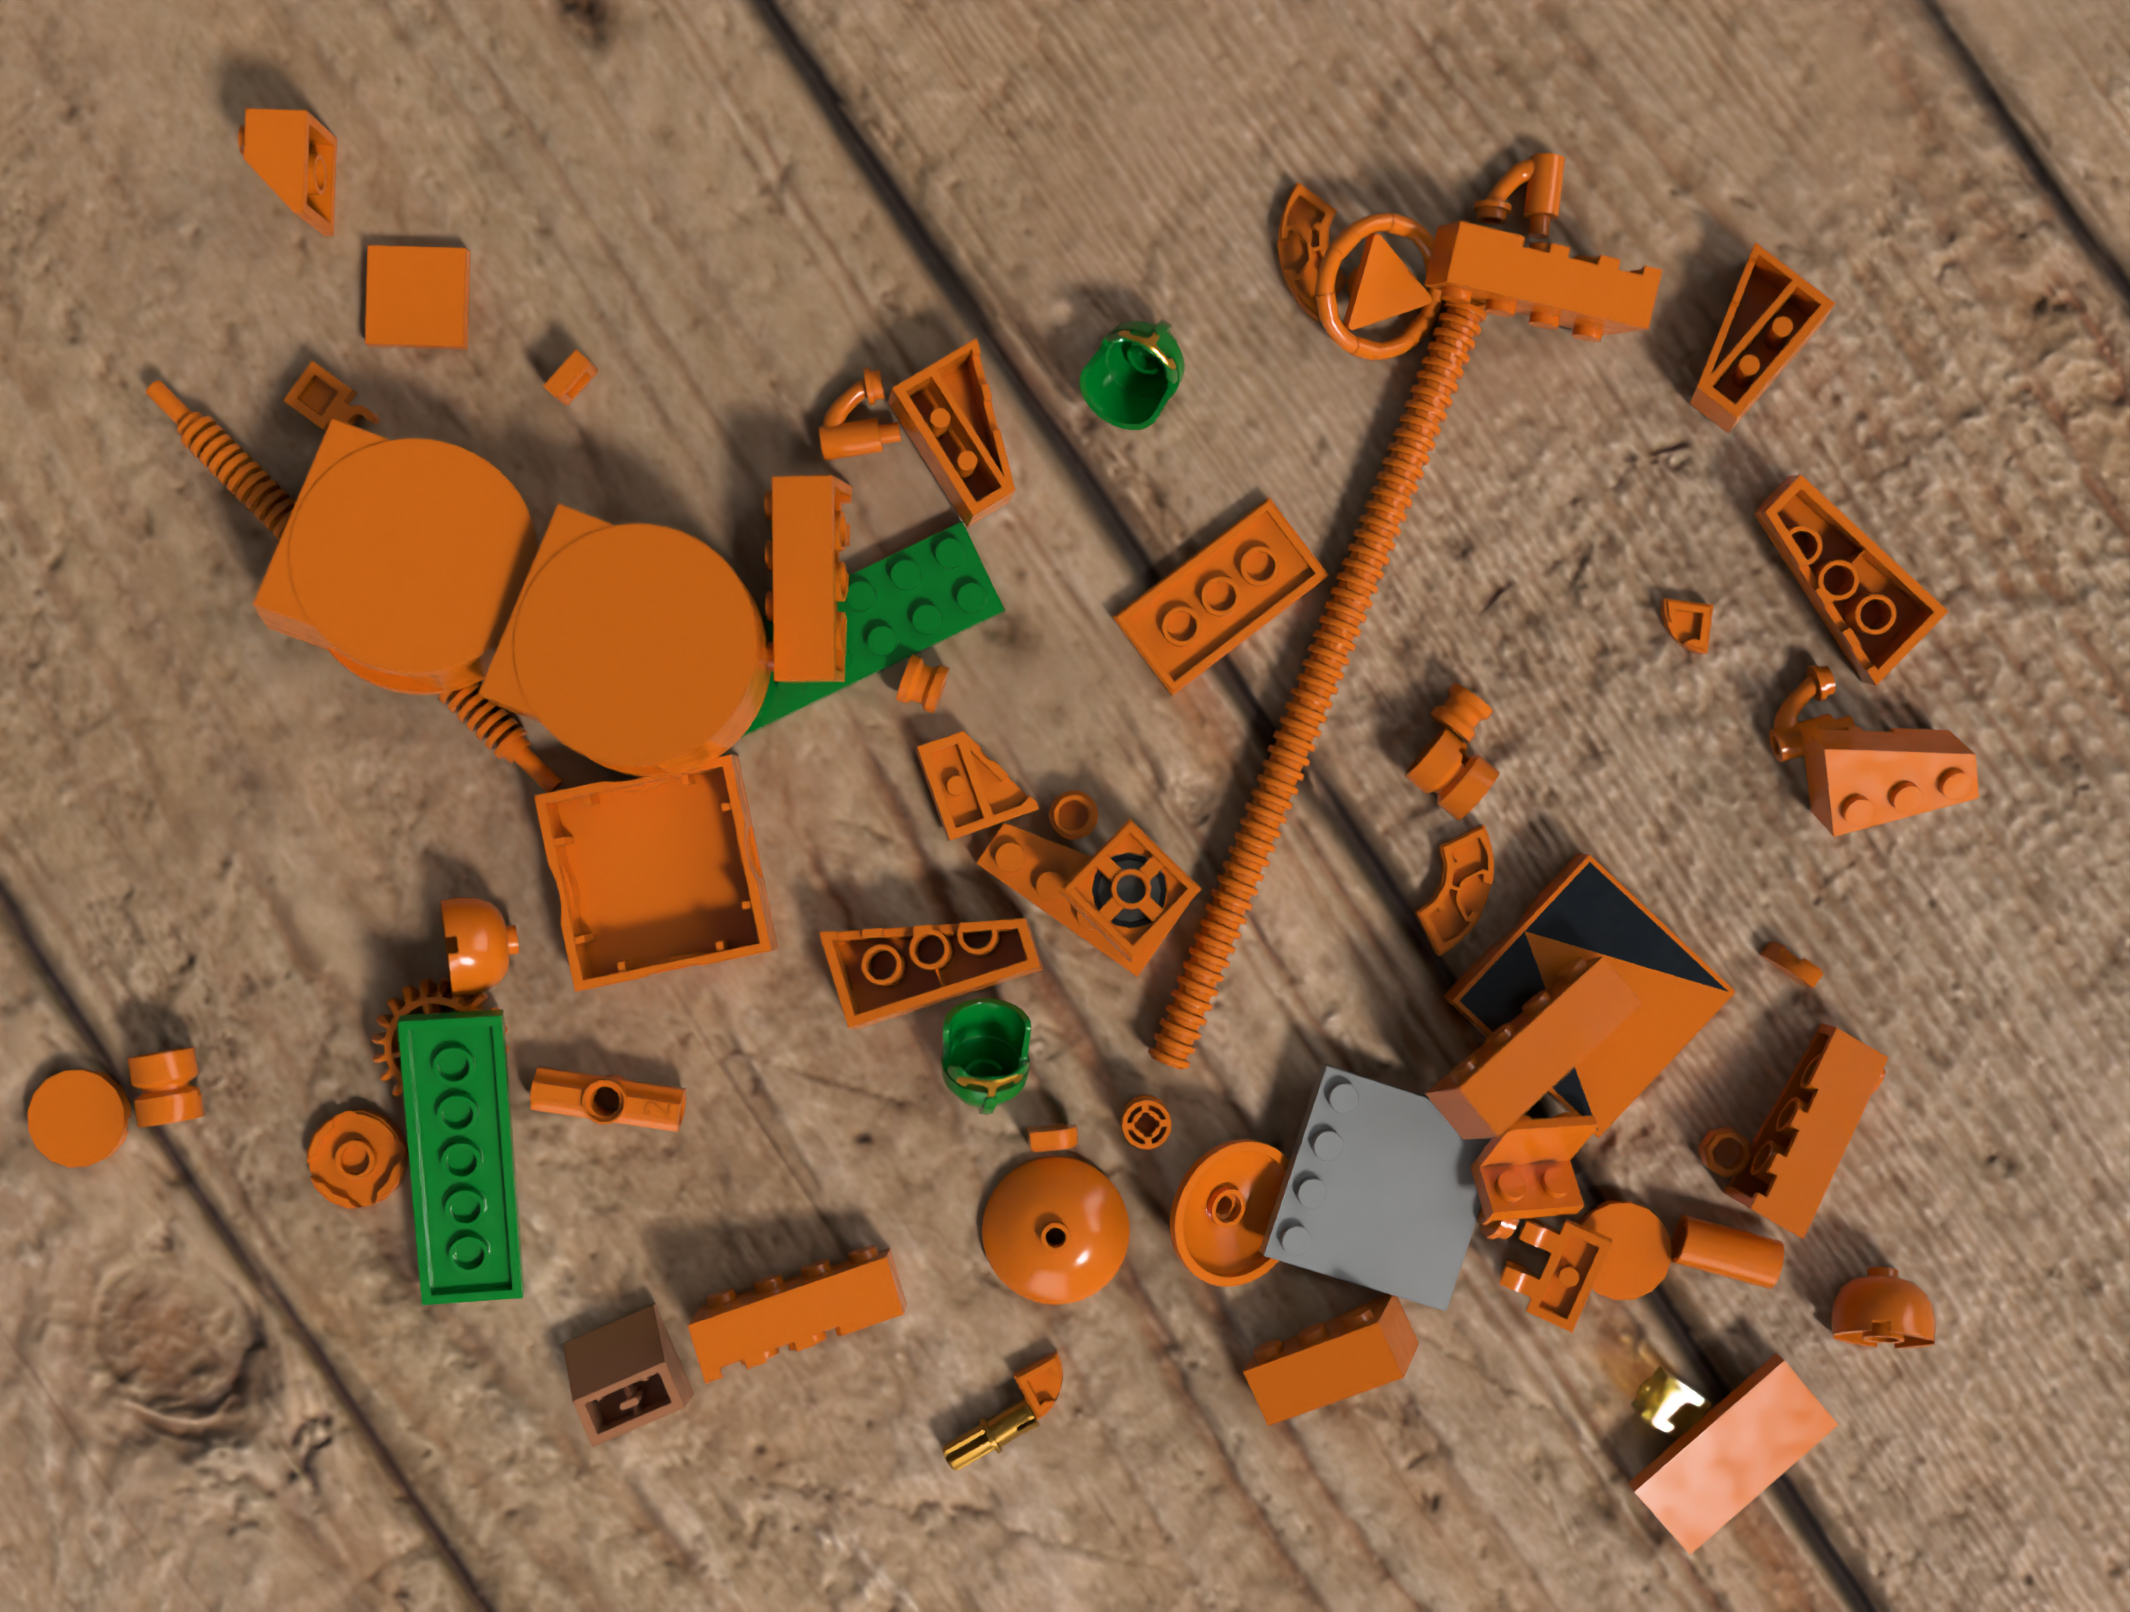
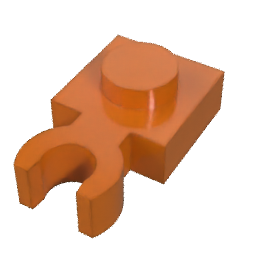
M311 361L283 400L324 431H327L332 418L354 426L355 421L359 418H366L376 425L380 422L377 414L361 405L351 406L350 403L358 393L314 361Z

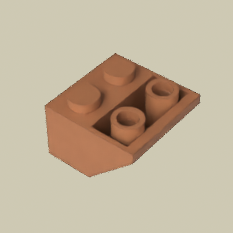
M656 1303L563 1343L572 1402L592 1448L684 1409L694 1394Z

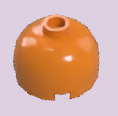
M453 897L440 900L448 976L451 978V995H462L464 997L489 991L501 983L507 974L510 960L509 955L519 954L516 925L506 926L501 911L490 901L478 897Z
M1889 1267L1868 1268L1866 1277L1851 1279L1842 1286L1833 1302L1831 1327L1833 1339L1867 1347H1877V1343H1894V1348L1904 1349L1923 1348L1935 1344L1936 1319L1934 1307L1929 1297L1914 1282L1899 1278V1270Z

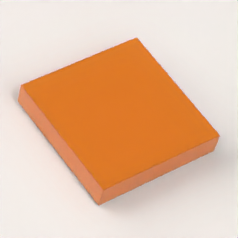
M367 245L365 344L369 347L468 350L470 251L467 248Z

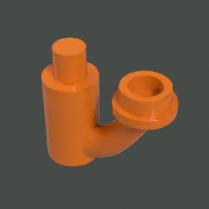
M1554 153L1532 154L1530 159L1522 160L1513 165L1499 179L1485 200L1474 202V211L1477 212L1476 220L1485 224L1505 223L1507 214L1511 213V204L1505 202V200L1522 183H1527L1524 217L1531 219L1529 237L1536 239L1548 238L1550 221L1557 220L1559 217L1565 157Z
M870 367L863 368L864 378L857 381L840 395L827 410L822 426L819 427L820 443L825 461L884 452L883 444L902 441L899 422L879 424L878 417L846 422L849 413L866 397H868L869 405L876 404V400L885 399L880 369L871 371Z
M1816 664L1808 666L1807 678L1801 682L1780 706L1774 720V728L1769 731L1771 749L1778 762L1804 756L1801 725H1816L1819 729L1845 730L1846 726L1856 727L1850 715L1834 719L1828 713L1797 721L1799 713L1812 697L1820 702L1826 700L1828 695L1835 693V680L1827 665L1822 667Z

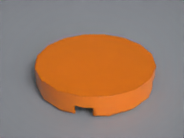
M69 1069L46 1079L33 1093L27 1110L28 1132L36 1148L50 1161L69 1168L88 1167L111 1157L125 1142L129 1132L127 1128L129 1125L128 1118L131 1117V1106L123 1088L108 1074L97 1070Z
M369 1109L347 1110L327 1119L313 1133L307 1149V1164H309V1170L312 1175L310 1179L315 1189L331 1203L347 1209L369 1207L388 1198L402 1184L408 1168L407 1143L400 1128L387 1116Z
M1628 1200L1606 1201L1597 1205V1208L1591 1210L1588 1215L1585 1214L1578 1221V1224L1613 1240L1592 1288L1597 1294L1613 1300H1635L1652 1292L1666 1277L1672 1260L1671 1239L1663 1222L1645 1206Z

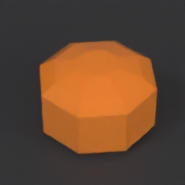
M1728 1126L1709 1130L1699 1145L1702 1164L1723 1178L1742 1174L1753 1158L1749 1139Z

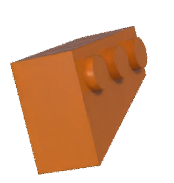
M977 338L894 386L888 404L967 528L1009 503L1015 492L1001 431L997 426L991 402L992 395L989 383L987 384L980 358L981 351Z
M1385 1294L1324 1323L1309 1326L1287 1340L1281 1342L1280 1339H1274L1263 1343L1253 1350L1254 1355L1243 1373L1267 1425L1270 1426L1404 1378L1419 1342L1399 1298L1394 1295Z

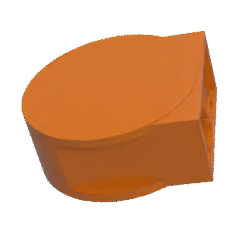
M332 418L253 602V606L268 629L328 650L347 670L375 686L411 695L443 694L460 690L485 679L539 550L534 524L527 506L512 483L497 468L475 453L453 444L431 439L408 438L390 440Z
M558 503L478 694L503 709L542 723L560 742L608 769L640 777H662L681 774L699 768L725 753L743 736L756 718L763 704L771 675L766 662L767 644L770 641L768 628L756 600L726 561L700 540L682 531L665 526L637 523L613 525Z

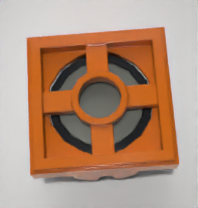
M1129 819L1058 892L1131 962L1194 898L1201 888Z

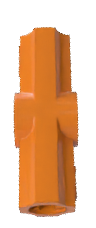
M538 1066L531 1085L530 1110L588 1118L598 1124L614 1122L679 1132L685 1113L687 1088L628 1080L617 1074L602 1076ZM601 1087H610L617 1092L620 1098L617 1111L605 1110L600 1105L598 1093Z

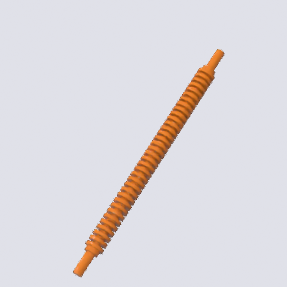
M157 380L153 382L145 393L178 425L177 433L182 436L181 444L185 448L190 449V453L199 458V461L205 467H208V470L214 476H217L223 485H227V489L236 495V498L245 504V507L254 513V516L260 522H263L269 531H273V535L280 540L296 501L293 498H289V494L284 489H280V485L275 480H271V476L266 471H262V467L253 461V458L244 452L243 448L235 443L234 439L229 434H226L220 425H216V421L211 416H203L198 411L192 412L162 381ZM478 682L463 689L439 695L438 700L443 704L449 703L448 709L453 714L459 712L457 718L462 723L468 721L466 727L471 732L477 730L475 736L480 741L487 739L484 745L489 750L496 748L494 755L498 759L505 758L510 764L516 762L546 793L555 791L562 784L563 781L529 748L531 742L526 738L527 731L523 727L516 729L518 722L514 718L507 720L509 713L505 709L498 710L500 706L478 694L481 688Z

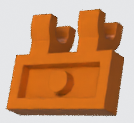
M1525 1218L1520 1230L1519 1239L1550 1252L1540 1276L1520 1263L1508 1258L1501 1272L1499 1284L1530 1297L1526 1306V1312L1573 1333L1613 1240L1565 1218L1560 1231L1538 1218Z

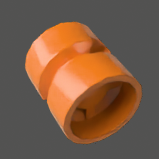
M1446 727L1421 751L1405 772L1404 777L1425 794L1435 792L1437 794L1436 803L1454 819L1459 821L1484 797L1495 783L1500 772L1480 755L1469 757L1466 754L1467 744Z
M195 1047L171 1049L127 1058L131 1085L142 1090V1094L134 1100L137 1127L170 1124L205 1116L200 1088L190 1083V1080L199 1074Z

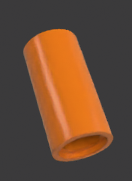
M1684 1214L1680 1217L1671 1241V1261L1673 1263L1763 1288L1772 1289L1782 1271L1784 1262V1245L1782 1241Z

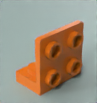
M1573 1112L1561 1113L1547 1119H1531L1530 1116L1522 1115L1499 1137H1493L1470 1166L1485 1220L1498 1221L1578 1214L1584 1207V1203L1570 1160L1599 1127L1597 1117L1595 1115L1577 1116Z

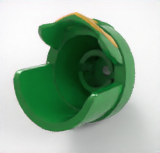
M1163 319L1158 324L1144 321L1121 323L1107 334L1101 342L1098 351L1083 368L1079 381L1082 396L1091 410L1105 422L1121 429H1145L1157 420L1168 400L1177 391L1184 376L1185 363L1178 342L1170 332L1172 328L1170 323Z
M978 998L956 1005L947 1013L944 1019L942 1029L943 1051L941 1055L943 1080L949 1090L961 1101L969 1106L978 1108L979 1114H993L997 1106L1015 1097L1025 1086L1030 1068L1028 1051L1031 1035V1021L1027 1014L1016 1005L1003 1000Z

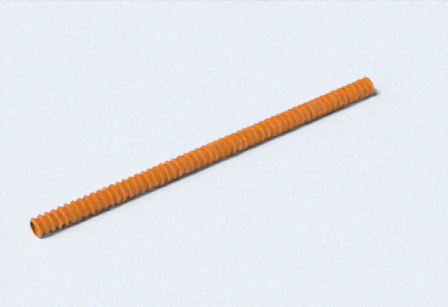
M1471 300L1470 304L1445 301L1444 308L1447 312L1440 314L1438 322L1441 324V327H1436L1432 334L1436 340L1435 342H1429L1427 351L1430 355L1423 357L1421 365L1424 367V370L1418 371L1415 377L1419 383L1418 385H1412L1410 389V394L1413 398L1406 400L1404 408L1407 410V413L1400 415L1398 422L1401 424V428H1395L1392 435L1396 441L1395 443H1389L1387 447L1390 456L1383 458L1381 465L1384 467V471H1379L1375 478L1379 482L1378 486H1372L1370 490L1373 499L1367 500L1364 508L1368 510L1367 514L1361 515L1358 522L1362 524L1361 529H1355L1353 537L1356 538L1355 544L1350 543L1347 551L1351 554L1349 558H1343L1341 563L1345 567L1344 572H1338L1336 580L1339 581L1338 587H1332L1330 594L1334 597L1332 601H1326L1324 606L1328 612L1326 616H1320L1321 630H1315L1313 637L1317 639L1315 645L1309 644L1307 649L1311 655L1309 659H1303L1302 662L1305 670L1303 673L1297 674L1296 680L1300 683L1298 688L1292 687L1290 694L1294 698L1292 702H1286L1284 708L1288 710L1286 717H1280L1281 730L1274 732L1273 737L1277 741L1275 746L1269 745L1267 751L1271 753L1269 760H1263L1262 766L1265 767V771L1263 774L1257 775L1256 780L1260 782L1258 788H1252L1250 794L1254 796L1252 803L1247 802L1245 805L1248 814L1246 818H1240L1239 823L1243 826L1240 832L1235 831L1233 837L1237 839L1235 846H1229L1228 848L1231 857L1229 861L1224 860L1222 866L1226 869L1223 875L1218 874L1216 880L1220 884L1218 889H1212L1211 895L1214 896L1212 904L1207 903L1205 906V910L1209 911L1206 918L1201 917L1199 924L1203 925L1202 930L1194 934L1193 938L1197 940L1195 947H1189L1188 953L1192 955L1189 961L1184 960L1182 967L1186 969L1184 975H1178L1176 979L1180 983L1178 990H1172L1173 1003H1167L1165 1010L1169 1012L1167 1018H1161L1159 1022L1163 1026L1161 1033L1155 1032L1153 1037L1157 1041L1156 1046H1150L1148 1053L1152 1055L1151 1058L1180 1070H1183V1068L1188 1069L1190 1066L1187 1057L1189 1054L1193 1055L1196 1051V1048L1192 1045L1194 1040H1200L1202 1034L1198 1032L1200 1025L1205 1026L1207 1023V1019L1204 1017L1205 1012L1211 1011L1213 1008V1004L1209 1003L1212 996L1217 997L1219 990L1215 989L1217 982L1222 983L1224 980V975L1221 974L1223 967L1228 968L1230 965V961L1226 960L1228 954H1234L1236 947L1232 946L1234 939H1240L1242 935L1238 929L1240 924L1245 925L1247 922V918L1243 917L1245 911H1250L1253 907V904L1249 903L1251 896H1257L1259 892L1255 888L1257 881L1262 882L1264 879V875L1260 873L1263 866L1268 867L1270 861L1266 858L1269 852L1274 853L1276 849L1272 845L1274 838L1279 839L1282 834L1278 831L1280 823L1286 824L1287 817L1283 815L1286 809H1292L1293 803L1289 802L1291 795L1296 796L1299 791L1295 785L1297 780L1303 781L1304 774L1301 773L1303 766H1309L1310 760L1306 757L1308 752L1313 753L1316 746L1312 742L1314 737L1320 738L1322 732L1318 730L1320 723H1326L1325 710L1332 708L1333 703L1329 699L1331 694L1337 695L1339 688L1335 684L1337 680H1343L1344 673L1341 672L1343 666L1349 665L1348 652H1354L1356 645L1352 641L1354 637L1359 638L1362 631L1358 629L1360 623L1366 622L1367 616L1364 614V611L1372 607L1371 594L1376 595L1379 588L1375 583L1377 580L1383 579L1384 573L1381 571L1382 566H1388L1390 558L1387 557L1388 551L1393 552L1396 546L1392 542L1393 538L1399 537L1402 530L1398 525L1399 523H1405L1407 515L1404 513L1405 508H1411L1413 501L1410 499V495L1416 494L1419 488L1415 484L1416 480H1422L1424 476L1421 467L1428 465L1430 457L1427 455V452L1433 451L1436 445L1433 437H1439L1442 429L1438 425L1445 422L1447 418L1444 409L1450 408L1453 403L1450 394H1456L1459 386L1455 382L1462 379L1464 371L1461 367L1462 365H1467L1470 360L1467 352L1473 351L1476 345L1473 337L1479 336L1481 332V327L1478 324L1479 322H1484L1487 317V313L1484 311L1485 303Z

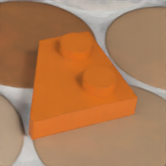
M964 731L915 748L947 841L1039 809L1037 802L1031 796H1027L995 761L990 760L981 751V747Z

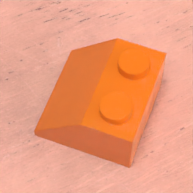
M245 108V125H240L238 130V146L240 153L244 156V160L296 215L322 235L334 236L337 138L307 110Z

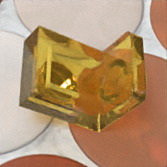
M1659 1366L1652 1377L1647 1378L1640 1385L1631 1407L1647 1425L1653 1429L1659 1427L1672 1437L1679 1439L1702 1418L1712 1403L1703 1394Z

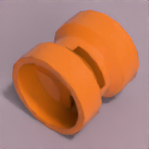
M1141 1094L1133 1097L1125 1104L1121 1114L1124 1136L1130 1144L1139 1149L1150 1150L1157 1148L1167 1140L1171 1133L1172 1122L1167 1106L1161 1099L1153 1095Z

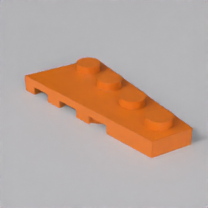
M1004 823L976 864L1138 977L1189 903L1133 961L1129 962L1058 892L1092 856Z

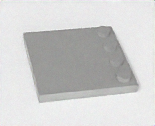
M1322 1063L1259 1252L1269 1258L1447 1311L1481 1209L1480 1199L1470 1166L1492 1138L1463 1140L1427 1096Z

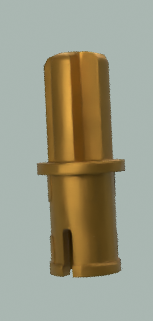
M1025 1397L989 1419L983 1416L980 1418V1425L945 1444L942 1451L948 1465L953 1470H960L993 1450L999 1454L1003 1451L1002 1446L1040 1426Z

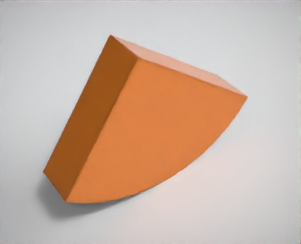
M1667 598L1661 599L1660 611L1662 621L1673 640L1691 652L1702 655L1707 654L1714 605Z
M1769 941L1760 953L1761 957L1799 985L1814 988L1824 975L1822 970L1806 958L1800 960L1789 952L1786 946L1778 942Z
M1058 1350L1014 1372V1378L1037 1420L1048 1413L1053 1407L1062 1387L1063 1366Z

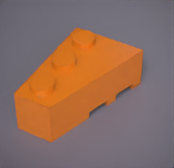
M1755 242L1689 404L1729 434L1821 327L1833 309L1835 302Z
M1801 725L1810 810L1833 837L1979 798L1976 754L1950 730L1890 728L1889 732L1864 731L1861 727L1846 726L1845 730L1819 729L1816 725Z

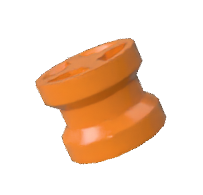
M912 654L904 671L896 700L905 704L911 701L917 702L922 705L923 710L934 714L945 688L950 668L941 664L936 667L926 665L921 657Z
M1454 682L1447 690L1448 698L1444 704L1435 706L1429 715L1441 727H1447L1463 742L1469 744L1475 737V727L1480 721L1488 720L1493 710L1474 693Z

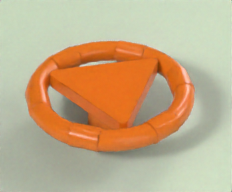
M1393 212L1368 215L1345 227L1329 245L1322 259L1316 281L1315 298L1319 319L1327 334L1340 348L1350 355L1371 361L1393 358L1417 346L1433 328L1444 301L1440 298V290L1428 287L1426 291L1380 234H1376L1377 232L1385 231L1411 240L1423 256L1427 275L1435 239L1426 228L1413 218ZM1367 236L1360 264L1353 269L1348 278L1350 300L1342 323L1334 291L1336 275L1342 260L1361 239ZM1422 307L1420 314L1415 317L1402 334L1390 340L1377 342L1355 336L1348 330H1355Z

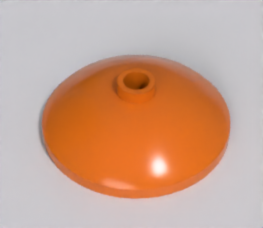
M1237 1139L1222 1143L1202 1155L1190 1167L1180 1182L1171 1207V1240L1175 1253L1183 1266L1202 1281L1222 1287L1243 1285L1261 1277L1279 1261L1263 1256L1259 1252L1289 1163L1288 1158L1276 1148L1252 1139Z
M1067 1156L1036 1158L1010 1171L993 1190L985 1208L982 1224L984 1250L992 1269L1000 1280L1015 1293L1026 1299L1052 1305L1068 1304L1083 1300L1107 1285L1117 1273L1125 1258L1130 1234L1125 1203L1112 1181L1103 1172L1089 1163ZM1052 1228H1059L1065 1233V1239L1059 1244H1052L1046 1238L1047 1232Z

